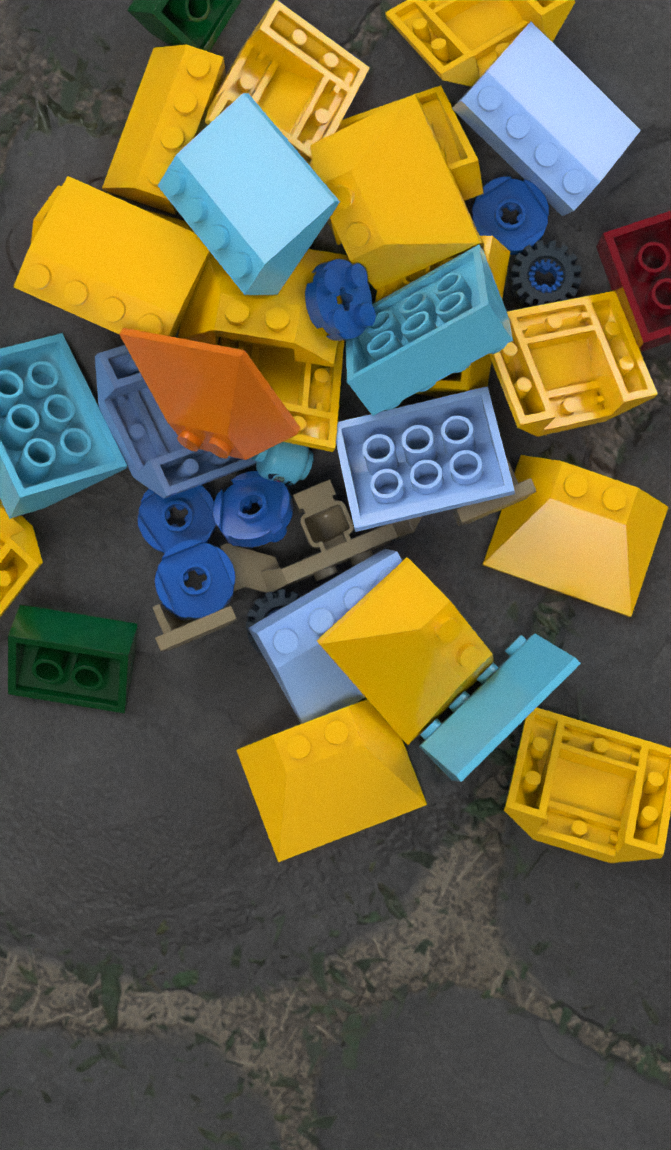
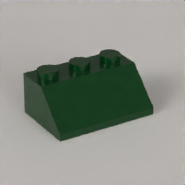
M133 0L127 11L153 36L170 46L190 45L210 52L241 0Z
M20 604L8 634V695L125 713L136 656L138 623Z

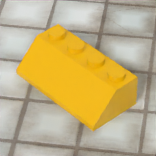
M190 45L153 48L102 186L104 191L176 214V208L160 190L158 184L176 154L208 126L205 123L208 107L226 76L224 57Z

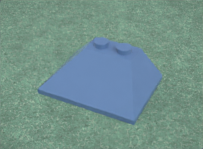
M178 329L177 334H176V336H175L176 338H178L179 329ZM126 346L116 347L98 353L95 356L99 409L133 478L163 499L256 464L252 457L243 460L228 456V458L224 459L209 451L199 449L195 452L182 446L177 440L178 435L166 421Z

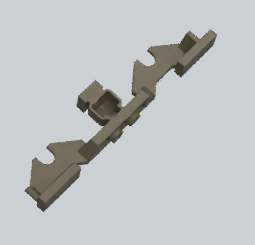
M507 459L515 494L457 509L453 513L457 525L462 526L472 523L527 499L536 492L532 479L530 478L518 483ZM327 480L293 495V501L298 512H304L300 524L310 547L320 549L321 553L281 569L274 556L227 543L220 547L230 558L234 567V592L246 587L264 593H273L313 575L316 582L338 573L336 566L350 560L352 566L359 564L373 555L372 550L414 533L422 516L387 524L351 539L349 535L354 528L353 522L345 504L341 501H334L336 493L331 481ZM195 570L188 573L189 580L184 582V585L187 588L193 587L195 591L202 589V582L207 580L205 574L197 575ZM162 603L152 607L163 632V635L155 638L162 652L176 649L238 621L231 606L196 621L180 620L168 611Z

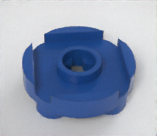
M499 177L483 187L484 194L476 197L471 211V218L479 236H494L510 251V255L521 254L526 246L530 244L533 247L537 241L542 239L548 224L549 205L543 192L535 184L525 179L520 181L518 179H511V177ZM507 208L510 212L517 210L519 212L516 218L517 223L511 225L509 222L504 223L501 220L503 217L502 209Z
M336 259L321 263L314 268L312 273L316 272V274L314 275L313 282L307 283L305 290L306 308L314 326L317 329L323 327L330 334L326 337L334 341H343L360 336L366 327L374 324L376 319V312L372 306L371 291L367 283L368 275L364 266L359 263L352 264L344 259ZM339 295L341 296L342 304L337 303V296Z
M251 471L236 476L231 480L233 485L228 487L225 492L221 489L217 494L213 504V518L229 544L241 547H257L269 542H278L286 535L287 526L293 515V500L287 487L282 482L267 480L261 477L258 471ZM253 503H258L261 508L253 515L244 513L252 508Z
M202 485L165 499L151 489H148L144 493L139 507L138 526L140 532L152 548L164 554L171 547L183 541L200 540L208 543L217 527L213 518L214 501ZM176 507L179 511L184 509L188 511V515L184 518L185 525L179 527L177 524L170 526L167 523V520L171 517L169 512L171 508Z
M187 540L171 547L162 557L155 575L156 591L163 606L180 620L196 621L224 609L233 598L235 586L234 567L227 554L217 546L214 547L200 540ZM194 570L197 575L205 574L207 580L202 582V589L197 591L193 587L187 588L184 585V582L189 580L188 573Z

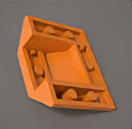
M123 328L119 333L166 421L178 435V442L185 448L195 452L199 449L209 451L224 459L230 456L247 460L297 435L301 429L245 350Z

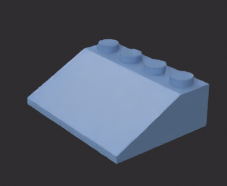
M532 22L522 30L452 108L521 177L535 184L543 192L547 202L562 216L575 211L601 182L641 131Z
M488 386L382 411L374 416L370 414L337 422L336 445L355 532L515 494Z
M389 549L379 551L248 628L301 724L353 705L365 698L318 644L317 640L402 562L397 551Z

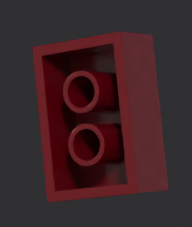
M671 211L605 232L596 245L611 289L618 296L640 352L671 342Z

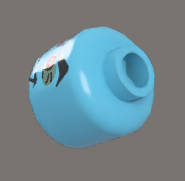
M281 442L253 456L252 460L256 461L257 471L261 477L291 486L299 480H304L309 474L313 463V452L306 446Z

